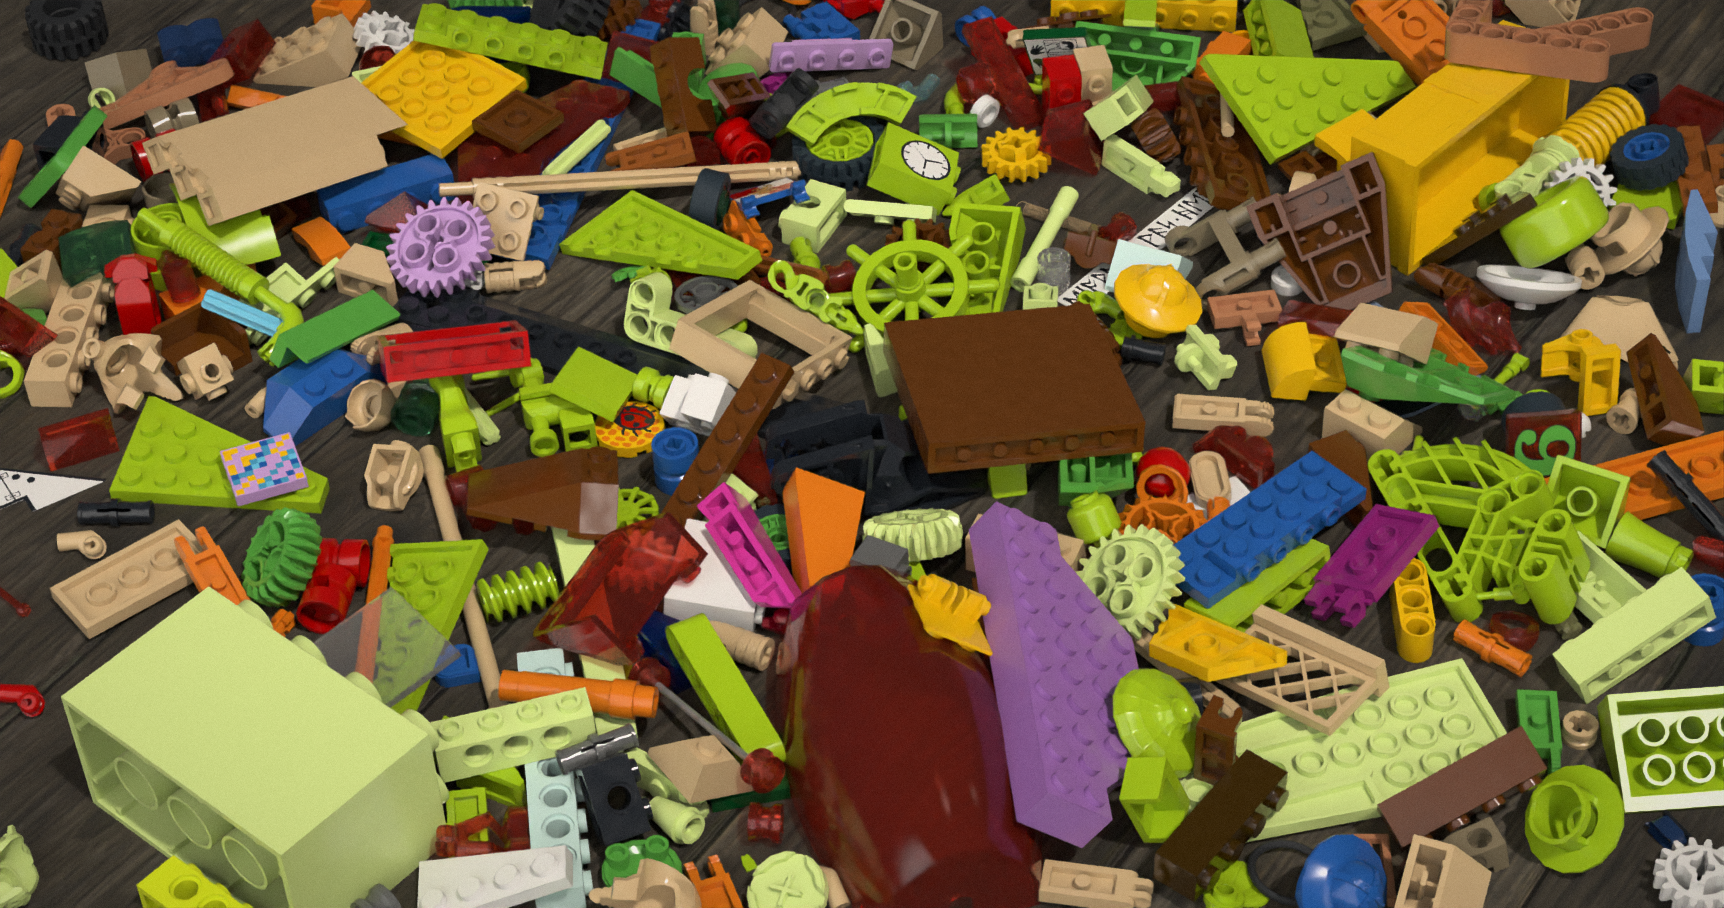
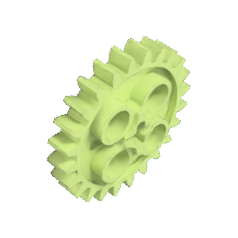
M1140 524L1137 530L1131 525H1127L1124 535L1115 528L1112 532V539L1109 541L1102 536L1100 538L1101 547L1096 549L1089 546L1088 549L1092 556L1089 559L1080 558L1079 562L1084 568L1083 571H1076V574L1129 635L1131 633L1138 640L1141 639L1142 628L1146 627L1150 632L1154 631L1153 621L1156 618L1162 622L1166 621L1163 614L1164 609H1175L1176 607L1170 601L1171 597L1182 595V592L1175 584L1185 581V577L1178 572L1185 566L1178 558L1181 552L1173 546L1174 543L1167 536L1161 534L1154 527L1149 530L1143 524Z

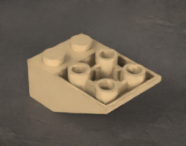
M342 13L332 18L329 16L324 17L317 24L308 28L300 27L287 37H276L267 45V51L264 58L258 64L259 68L253 81L258 84L319 87L348 78L361 47L356 45L358 39L353 38L354 27Z

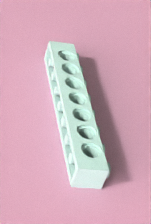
M563 648L517 653V665L520 672L529 671L574 677L572 662L565 663ZM556 757L525 764L531 849L566 845L573 854V887L535 899L536 908H587L586 896L593 889L591 870L584 871L583 864L591 863L588 839L581 840L580 833L588 832L586 809H578V803L585 802L578 778L576 779L575 777L576 771L574 770L563 775Z

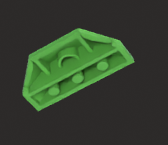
M1082 21L1076 22V27L1087 28L1092 46H1105L1113 67L1112 92L1137 75L1151 98L1160 99L1177 85L1181 76L1187 77L1196 69L1201 37Z
M1132 453L1058 460L1060 506L1072 507L1070 502L1083 494H1090L1097 490L1098 494H1107L1110 498H1113L1134 487Z

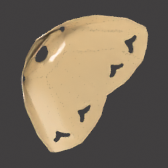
M1601 295L1592 297L1559 337L1566 336L1577 329L1589 330L1604 345L1616 343L1621 349V359L1628 362L1626 352L1652 333L1657 336L1662 346L1671 352L1670 354L1667 353L1673 357L1671 361H1678L1676 352L1650 303L1644 302L1642 299Z

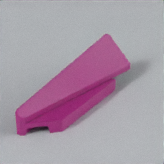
M723 482L702 500L697 507L710 520L705 524V527L749 596L760 607L796 608L802 612L809 611L811 609L748 500Z

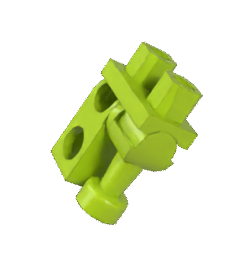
M537 377L524 379L523 388H519L525 427L529 430L533 429L529 443L534 455L539 457L549 456L558 450V437L553 430L549 429V426L560 425L566 452L580 448L590 449L597 446L595 423L590 411L549 392L552 383L542 384V380ZM576 432H583L588 435L585 440L580 442L569 439L570 435Z

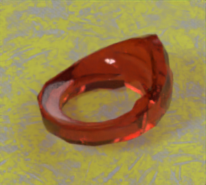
M1511 610L1494 613L1488 626L1491 634L1498 633L1502 635L1504 641L1524 652L1533 648L1540 635L1539 624L1536 620L1527 614ZM1514 619L1527 624L1528 627L1526 629L1522 627L1509 629L1500 621Z

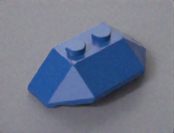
M337 349L308 364L298 359L267 380L263 432L269 437L290 432L294 445L297 446L347 412V399L352 388L360 382L377 379L387 385L380 364L370 365L366 360L367 355L356 354L342 349Z

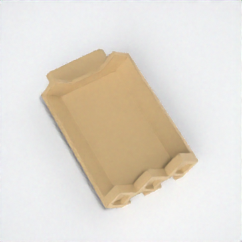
M352 76L157 136L142 144L153 174L170 170L180 200L197 195L208 226L387 167L385 151L379 143L377 135L408 124Z

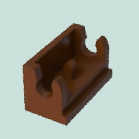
M1213 695L1196 725L1193 775L1194 779L1214 786L1239 759L1236 755V731L1242 722L1243 714L1242 709L1238 707L1231 718H1222L1219 714L1223 709L1224 698Z

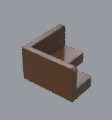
M202 301L151 329V334L159 335L162 338L161 356L166 359L163 365L175 376L181 374L176 364L178 361L212 343H215L221 356L225 355L229 359L233 372L253 362L246 330L237 322L202 308Z

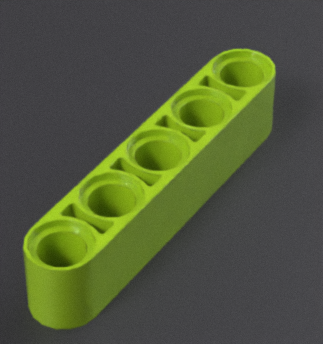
M699 613L666 626L665 633L668 644L718 730L766 769L785 762L786 753L779 735L706 615ZM731 751L737 762L749 776L758 773Z

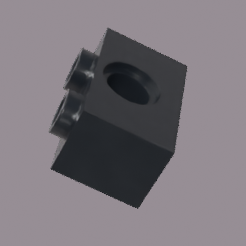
M619 752L575 767L599 845L607 846L651 831L649 820L653 819V812L647 797L641 798L636 782L641 781V775L634 758L629 759L627 753ZM619 786L625 792V802L621 807L613 809L607 800L608 793L612 788Z

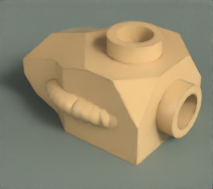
M399 440L391 441L390 445L373 444L364 474L367 482V501L369 507L389 512L404 510L410 496L417 491L424 474L421 455L413 446Z

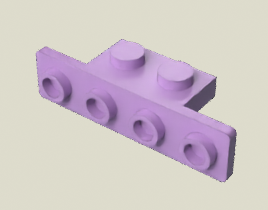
M852 38L775 42L771 47L769 69L771 72H794L797 68L804 71L889 68L894 44L891 39L852 40Z

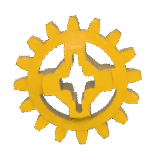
M1009 127L1007 128V133L1004 134L1000 131H995V138L987 137L986 144H982V166L987 167L988 174L997 173L999 180L1009 177V182L1013 183L1015 179H1021L1022 182H1026L1028 176L1037 179L1039 178V172L1046 173L1047 165L1052 163L1051 143L1046 142L1045 135L1036 137V130L1026 133L1024 132V127H1020L1019 130H1012Z

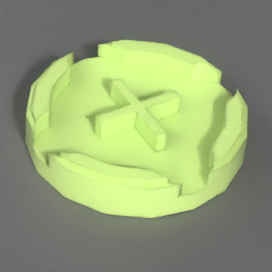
M784 851L768 857L757 866L752 875L754 878L751 886L748 885L747 900L749 908H825L829 895L826 874L815 860L807 855L791 851Z

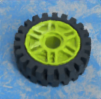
M854 116L842 119L829 126L812 146L797 136H793L792 155L793 161H797L801 171L800 179H804L805 182H809L812 179L837 187H845L846 192L853 191V186L855 185L858 189L864 188L865 182L868 181L875 144L884 130L883 126L877 124V121L872 117L867 120V116Z

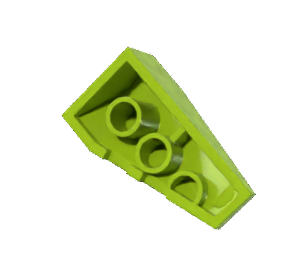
M955 202L949 228L951 244L953 245L964 234H970L974 239L973 244L959 257L966 269L968 281L994 278L1000 283V287L996 292L970 294L969 304L964 315L1003 312L1011 287L1010 280L1016 271L1026 230L1021 207Z

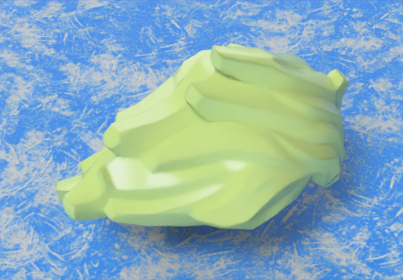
M9 825L7 827V834L0 838V908H18L27 905L39 881V875L33 864L34 860L30 849L24 844L23 836L16 832L13 825Z

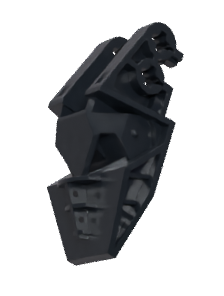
M857 400L777 422L771 425L765 433V459H773L774 466L771 471L770 487L776 491L779 497H783L784 486L796 467L822 477L829 476L828 479L864 491L862 504L864 516L919 508L947 510L980 497L986 492L982 468L928 474L908 419L906 418L902 421L898 416L883 413L867 414L865 400ZM822 438L821 442H819V446H817L816 443L818 442V439ZM786 439V442H784L783 447H781L780 444L782 443V440ZM798 450H805L806 454L791 457V455H796Z

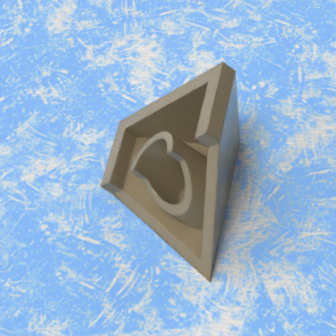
M146 49L116 52L85 62L91 89L99 87L109 89L114 94L115 101L148 79L152 71Z

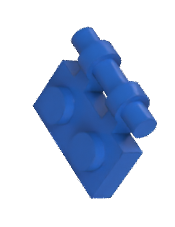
M827 1L801 11V18H795L793 15L788 14L783 19V24L787 26V31L793 37L800 38L801 40L838 38L860 40V30Z

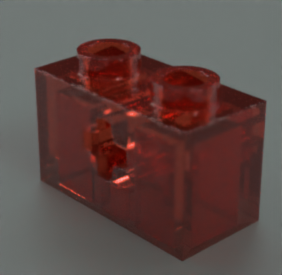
M256 19L233 29L206 64L222 58L228 60L234 75L229 80L220 84L225 89L249 79L276 42L261 22Z

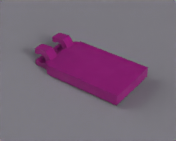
M1376 504L1313 578L1315 585L1304 599L1306 605L1317 607L1311 612L1313 619L1326 621L1336 611L1346 614L1340 619L1343 626L1355 628L1366 615V605L1371 606L1373 602H1378L1440 527L1435 515Z

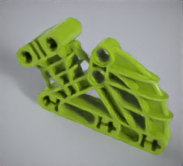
M1457 437L1452 439L1454 444L1429 446L1425 440L1421 442L1423 448L1398 455L1391 449H1383L1370 457L1367 465L1369 472L1389 507L1435 515L1438 524L1469 528L1458 554L1455 553L1441 527L1435 531L1416 554L1418 560L1424 563L1430 581L1450 616L1456 622L1460 623L1465 619L1472 622L1477 619L1483 611L1482 600L1494 599L1495 601L1514 599L1518 604H1525L1531 599L1540 619L1547 624H1559L1569 618L1577 601L1574 592L1580 593L1581 587L1579 582H1585L1591 563L1570 514L1562 509H1552L1554 505L1553 497L1543 475L1539 471L1530 469L1518 459L1504 452L1492 449L1485 439L1481 441L1482 446L1462 444ZM1451 481L1476 482L1480 489L1452 485ZM1520 529L1521 531H1523V532H1525V533H1524V534H1518L1517 530ZM1435 548L1445 549L1452 559L1451 566L1442 572L1433 571L1426 561L1428 552ZM1493 577L1499 588H1493V591L1486 592Z

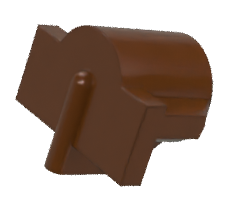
M1090 224L1088 231L1078 233L1068 230L1066 239L1063 241L1062 252L1063 254L1074 256L1076 263L1083 268H1094L1100 263L1111 265L1117 242L1100 238L1098 226Z

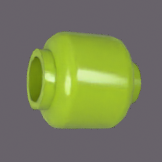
M1097 490L1090 494L1080 495L1070 502L1072 507L1067 512V519L1076 538L1084 540L1086 545L1094 544L1095 548L1101 547L1100 538L1103 536L1108 541L1111 540L1113 529L1119 530L1122 525L1117 510L1107 494H1098Z

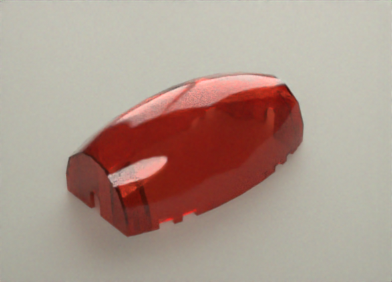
M883 565L850 566L822 577L793 601L781 628L776 662L775 698L777 734L782 741L786 753V761L783 763L790 786L791 799L805 834L821 864L825 863L828 868H832L837 872L847 896L852 901V908H949L955 899L966 896L972 898V908H1028L1041 905L1039 889L1043 872L1042 832L1017 822L993 674L978 651L974 653L966 651L957 642L947 638H934L924 630V624L914 607V601L907 588L909 584L918 587V581L910 574Z

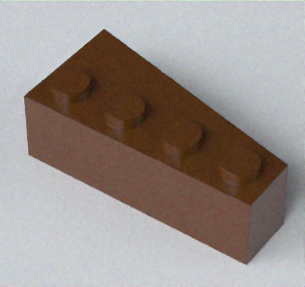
M1521 725L1377 804V811L1400 851L1403 852L1411 847L1414 834L1433 839L1432 836L1447 829L1449 834L1471 822L1468 817L1482 810L1487 814L1507 802L1505 798L1520 791L1521 794H1524L1543 783L1541 779L1547 767Z

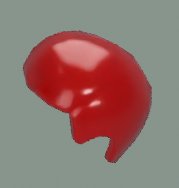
M1163 446L1147 450L1138 459L1134 473V484L1137 483L1142 471L1152 465L1162 464L1179 471L1188 486L1191 470L1187 461L1176 450ZM1163 473L1151 475L1146 480L1144 487L1149 495L1162 498L1165 494L1168 498L1176 489L1173 485V480Z

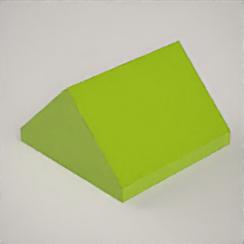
M1557 455L1547 484L1554 500L1552 509L1567 511L1577 531H1580L1596 546L1606 549L1617 524L1624 515L1631 478Z

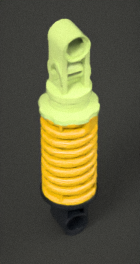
M1640 73L1630 77L1623 85L1613 83L1603 87L1595 97L1578 109L1567 120L1563 121L1546 136L1535 141L1532 153L1525 163L1515 169L1506 179L1495 185V197L1497 198L1504 193H1507L1510 197L1519 191L1531 193L1533 197L1547 189L1543 186L1544 183L1553 182L1554 180L1549 172L1551 170L1561 171L1559 163L1568 161L1571 164V158L1581 157L1582 161L1592 158L1594 159V166L1605 164L1611 159V147L1620 136H1624L1626 132L1635 130L1638 127L1649 126L1650 116L1660 110L1658 77L1652 73Z

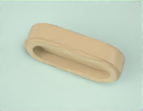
M1203 451L1193 455L1189 460V467L1196 503L1207 510V501L1210 498L1213 500V508L1214 497L1216 496L1224 497L1231 502V484L1224 458L1212 451Z

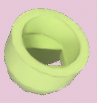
M102 87L93 89L88 96V103L91 108L94 105L98 108L101 107L95 98L96 93H98L105 105L115 102L114 94L109 89Z

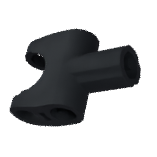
M797 68L758 107L756 113L749 120L751 126L764 138L772 139L819 89V85L807 72Z

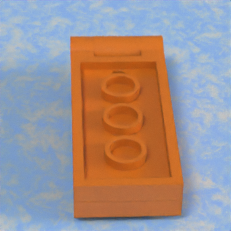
M1356 0L1351 4V11L1354 17L1360 23L1365 24L1363 29L1394 61H1398L1406 73L1418 86L1424 83V80L1430 75L1437 73L1450 63L1444 57L1446 24L1450 17L1433 0Z

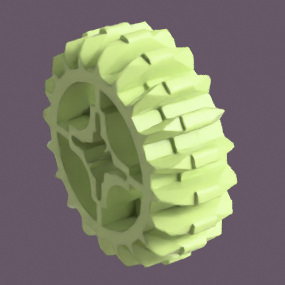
M933 508L906 509L904 511L882 513L880 516L868 519L863 525L862 540L864 541L870 535L907 548L909 561L919 562L920 560H932L933 558L951 555L959 550L962 545L963 530L959 515L951 510Z

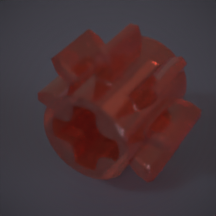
M705 136L690 138L696 162L683 165L684 167L713 166V164L721 163L720 150L717 149L715 141L711 142Z

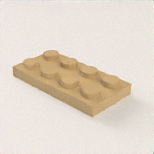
M178 519L50 588L51 595L54 601L80 630L91 639L193 583L184 566L185 563H183L176 550L174 538L181 535L185 537L195 555L203 552L193 533Z

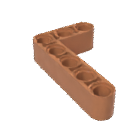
M1459 0L1446 24L1444 57L1450 62L1596 83L1608 78L1610 43L1608 41L1595 37L1491 23L1493 0Z
M1635 7L1537 28V30L1604 39L1610 43V56L1647 47L1650 41L1654 15L1648 9Z

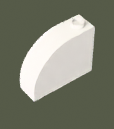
M687 519L664 597L663 622L672 625L699 613H704L709 621L716 620L754 632L756 624H761L763 617H765L766 607H760L753 602L705 527V524L708 522Z

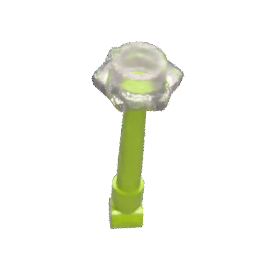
M1515 353L1511 361L1493 380L1504 385L1509 379H1513L1520 370L1525 371L1529 366L1530 359ZM1458 404L1460 414L1468 420L1478 422L1488 414L1486 404Z

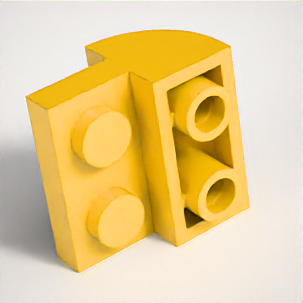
M1296 322L1276 329L1264 342L1262 355L1272 398L1306 401L1309 390L1342 393L1345 390L1347 382L1337 338L1333 335L1308 333L1306 322Z

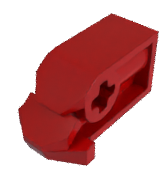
M136 253L121 255L104 265L105 277H113V283H117L114 294L123 335L136 333L151 334L152 327L162 323L151 272H158V264L155 258Z

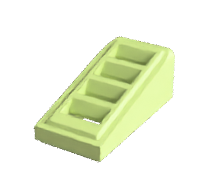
M869 323L864 325L865 353L875 391L878 397H884L898 391L883 353L884 339L876 328Z

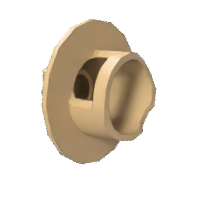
M1622 202L1609 211L1608 223L1591 237V240L1598 245L1595 253L1605 271V275L1623 270L1625 273L1633 274L1636 277L1648 272V270L1660 263L1663 249L1660 237L1665 232L1669 221L1668 213L1665 209L1657 206L1640 211L1634 203Z

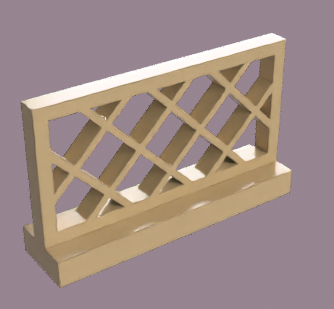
M1262 604L1252 613L1254 624L1244 633L1286 650L1287 656H1292L1300 660V662L1288 663L1284 667L1215 681L1329 736L1371 694L1381 697L1389 689L1384 659ZM1322 670L1331 674V676L1308 680L1307 672ZM1302 673L1303 681L1280 684V676ZM1275 677L1276 685L1258 688L1252 685V681ZM1352 684L1359 687L1355 692L1339 694L1337 686ZM1330 687L1334 689L1335 695L1311 699L1310 691ZM1306 692L1307 700L1290 703L1284 700L1282 696ZM1337 706V710L1327 720L1315 715L1313 710Z

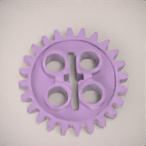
M443 197L440 205L436 206L433 200H429L428 209L424 210L420 205L416 206L418 214L413 216L406 213L405 216L408 222L406 224H396L400 233L390 234L389 236L394 243L386 246L390 253V256L386 258L391 266L390 271L403 288L407 286L412 294L419 290L423 297H426L430 290L435 297H439L442 289H446L448 294L451 295L455 285L465 289L464 280L468 278L471 281H476L475 270L485 271L486 269L482 261L492 259L488 250L495 248L491 239L495 234L490 227L489 220L486 215H483L479 207L474 208L470 201H466L462 205L457 197L452 201L451 205L446 197Z

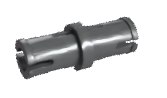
M627 723L625 726L599 736L597 733L587 736L588 740L562 750H556L555 756L563 775L574 771L575 767L637 748L639 743L633 726Z

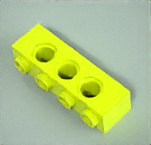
M175 855L137 884L143 908H253L248 903H239L222 884H213L204 877L196 865L193 863L187 865Z

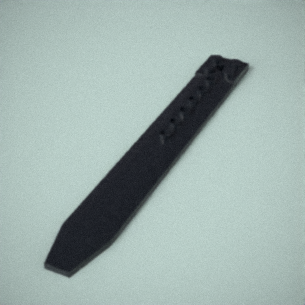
M458 285L453 286L451 295L448 294L446 289H442L439 297H435L431 290L426 297H423L419 290L412 294L408 289L393 306L400 313L399 319L388 324L392 326L398 323H405L410 326L412 323L437 329L439 327L451 328L516 320L528 331L530 357L539 360L543 372L556 376L578 347L637 375L646 366L658 370L663 377L666 375L673 377L677 375L688 378V375H695V373L708 377L710 373L682 356L480 295V291L467 287L461 289ZM511 327L500 328V332L511 331ZM802 391L790 402L786 401L777 408L771 409L755 436L765 439L767 429L777 422L845 403ZM822 438L818 439V442L816 443L817 446H819V442H821Z

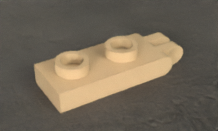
M1045 859L1039 888V901L1086 908H1148L1151 906V894L1153 893L1154 883L1149 879L1138 878V873L1133 870Z

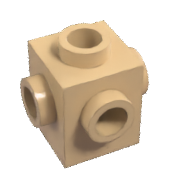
M215 343L182 358L176 363L182 373L180 381L183 388L188 394H193L195 400L206 395L210 401L228 392L225 386L234 380L231 375L233 374V367L229 359L225 355L221 356Z

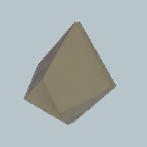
M885 0L869 39H891L894 44L891 60L918 71L943 49L942 13L913 0Z

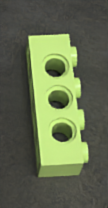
M585 687L430 722L439 738V746L434 750L439 774L444 783L556 757V750H562L588 740V735L596 733L594 715Z

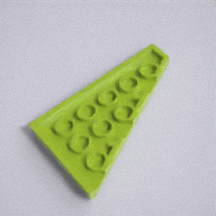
M1207 54L1199 62L1270 165L1314 143L1315 134L1353 113L1363 109L1370 114L1411 93L1416 87L1398 61Z
M148 396L109 492L111 499L121 498L122 501L126 502L152 500L158 504L271 511L276 509L282 510L286 507L304 513L321 514L330 487L328 478L303 467L309 487L238 506L221 459L220 451L252 442L155 396Z

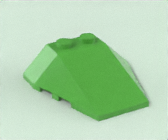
M1362 346L1343 348L1341 353L1347 386L1358 390L1360 397L1377 402L1380 399L1485 405L1514 399L1516 391L1486 375H1481V378L1468 373L1470 367L1463 363H1458V366L1445 362L1447 354L1431 348L1427 364L1414 362L1412 367Z

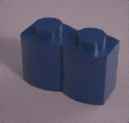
M199 19L188 26L173 25L157 32L164 62L174 60L178 67H194L197 64L206 65L215 60L228 57L218 19Z

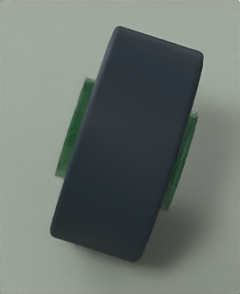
M708 168L701 170L690 200V218L719 231L729 203L731 187L729 173Z

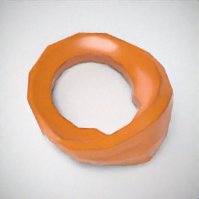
M1158 464L1152 465L1141 472L1136 483L1137 495L1141 500L1147 501L1150 496L1144 489L1146 480L1151 475L1163 473L1173 480V485L1176 488L1168 499L1175 500L1181 497L1183 504L1188 502L1186 481L1176 469Z

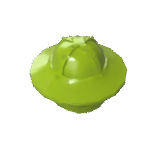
M1586 765L1564 766L1547 775L1542 781L1543 783L1538 785L1533 791L1525 811V835L1532 853L1544 866L1564 874L1583 873L1603 863L1616 848L1624 828V802L1617 785L1604 772Z

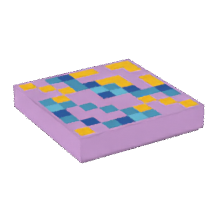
M290 432L220 451L221 459L238 506L309 487Z

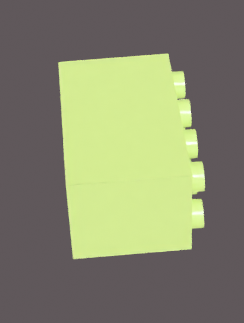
M208 586L61 696L93 803L167 858L175 855L187 865L189 863L196 865L206 879L213 884H222L230 892L231 896L241 904L248 903L253 908H350L351 903L356 899L366 898L369 895L370 888L375 884H382L389 890H392L419 867L420 861H426L447 843V828L443 804L449 799V792L444 781L436 773L433 751L439 746V738L430 722L413 709H407L400 715L385 705L377 689L362 674L351 672L346 677H343L328 667L321 651L308 638L297 635L290 641L276 632L265 612L250 600H243L236 605Z

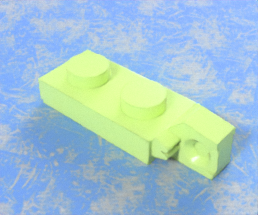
M1115 134L1104 139L1102 166L1146 194L1153 192L1168 197L1174 192L1179 191L1181 180L1172 172L1165 171V167L1158 161Z

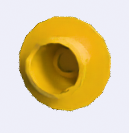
M1151 264L1132 265L1122 270L1114 282V297L1122 311H1124V317L1128 326L1145 337L1164 338L1169 333L1185 332L1187 325H1196L1202 314V303L1198 293L1184 279L1182 273L1174 269L1172 264H1167L1166 266Z

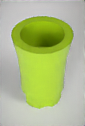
M1629 511L1620 519L1605 551V554L1613 561L1635 567L1658 578L1672 574L1681 567L1686 571L1693 558V551L1691 549L1681 546V542L1645 524Z

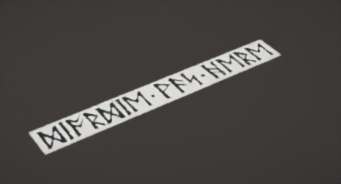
M1195 187L1128 242L1161 250L1166 246L1165 236L1171 229L1183 225L1191 226L1214 206H1210L1208 198L1199 195L1197 187ZM1100 263L1059 296L1058 302L1065 306L1071 305L1077 301V296L1084 290L1092 292L1101 291L1107 294L1109 291L1105 290V283L1111 265Z

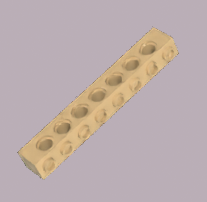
M129 205L89 206L24 379L28 398L33 407H72L76 394L82 390V377L85 370H89L91 359L83 355V344L90 338L99 340L100 327L106 323L107 307L109 303L113 302L115 296L114 288L116 283H113V277H105L104 265L121 255L130 254V243L132 240L131 225L135 219L131 216Z

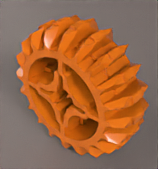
M1150 494L1147 501L1136 498L1134 505H1125L1124 510L1118 513L1122 522L1118 531L1124 535L1127 525H1131L1137 530L1140 524H1143L1149 530L1153 527L1175 544L1209 520L1205 519L1203 510H1196L1194 508L1193 502L1183 504L1181 497L1170 500L1166 494L1162 499H1155Z

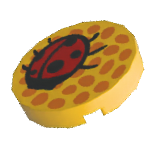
M628 401L614 422L599 415L597 416L595 421L596 438L599 446L606 447L609 450H616L617 457H637L638 452L646 450L647 454L652 451V439L657 433L665 429L664 419L656 407L645 402Z

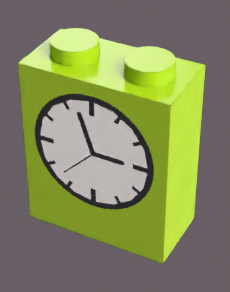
M888 122L875 144L867 186L912 205L933 206L937 209L936 215L939 216L945 205L950 206L957 192V188L953 187V185L956 183L961 168L957 166L959 152Z

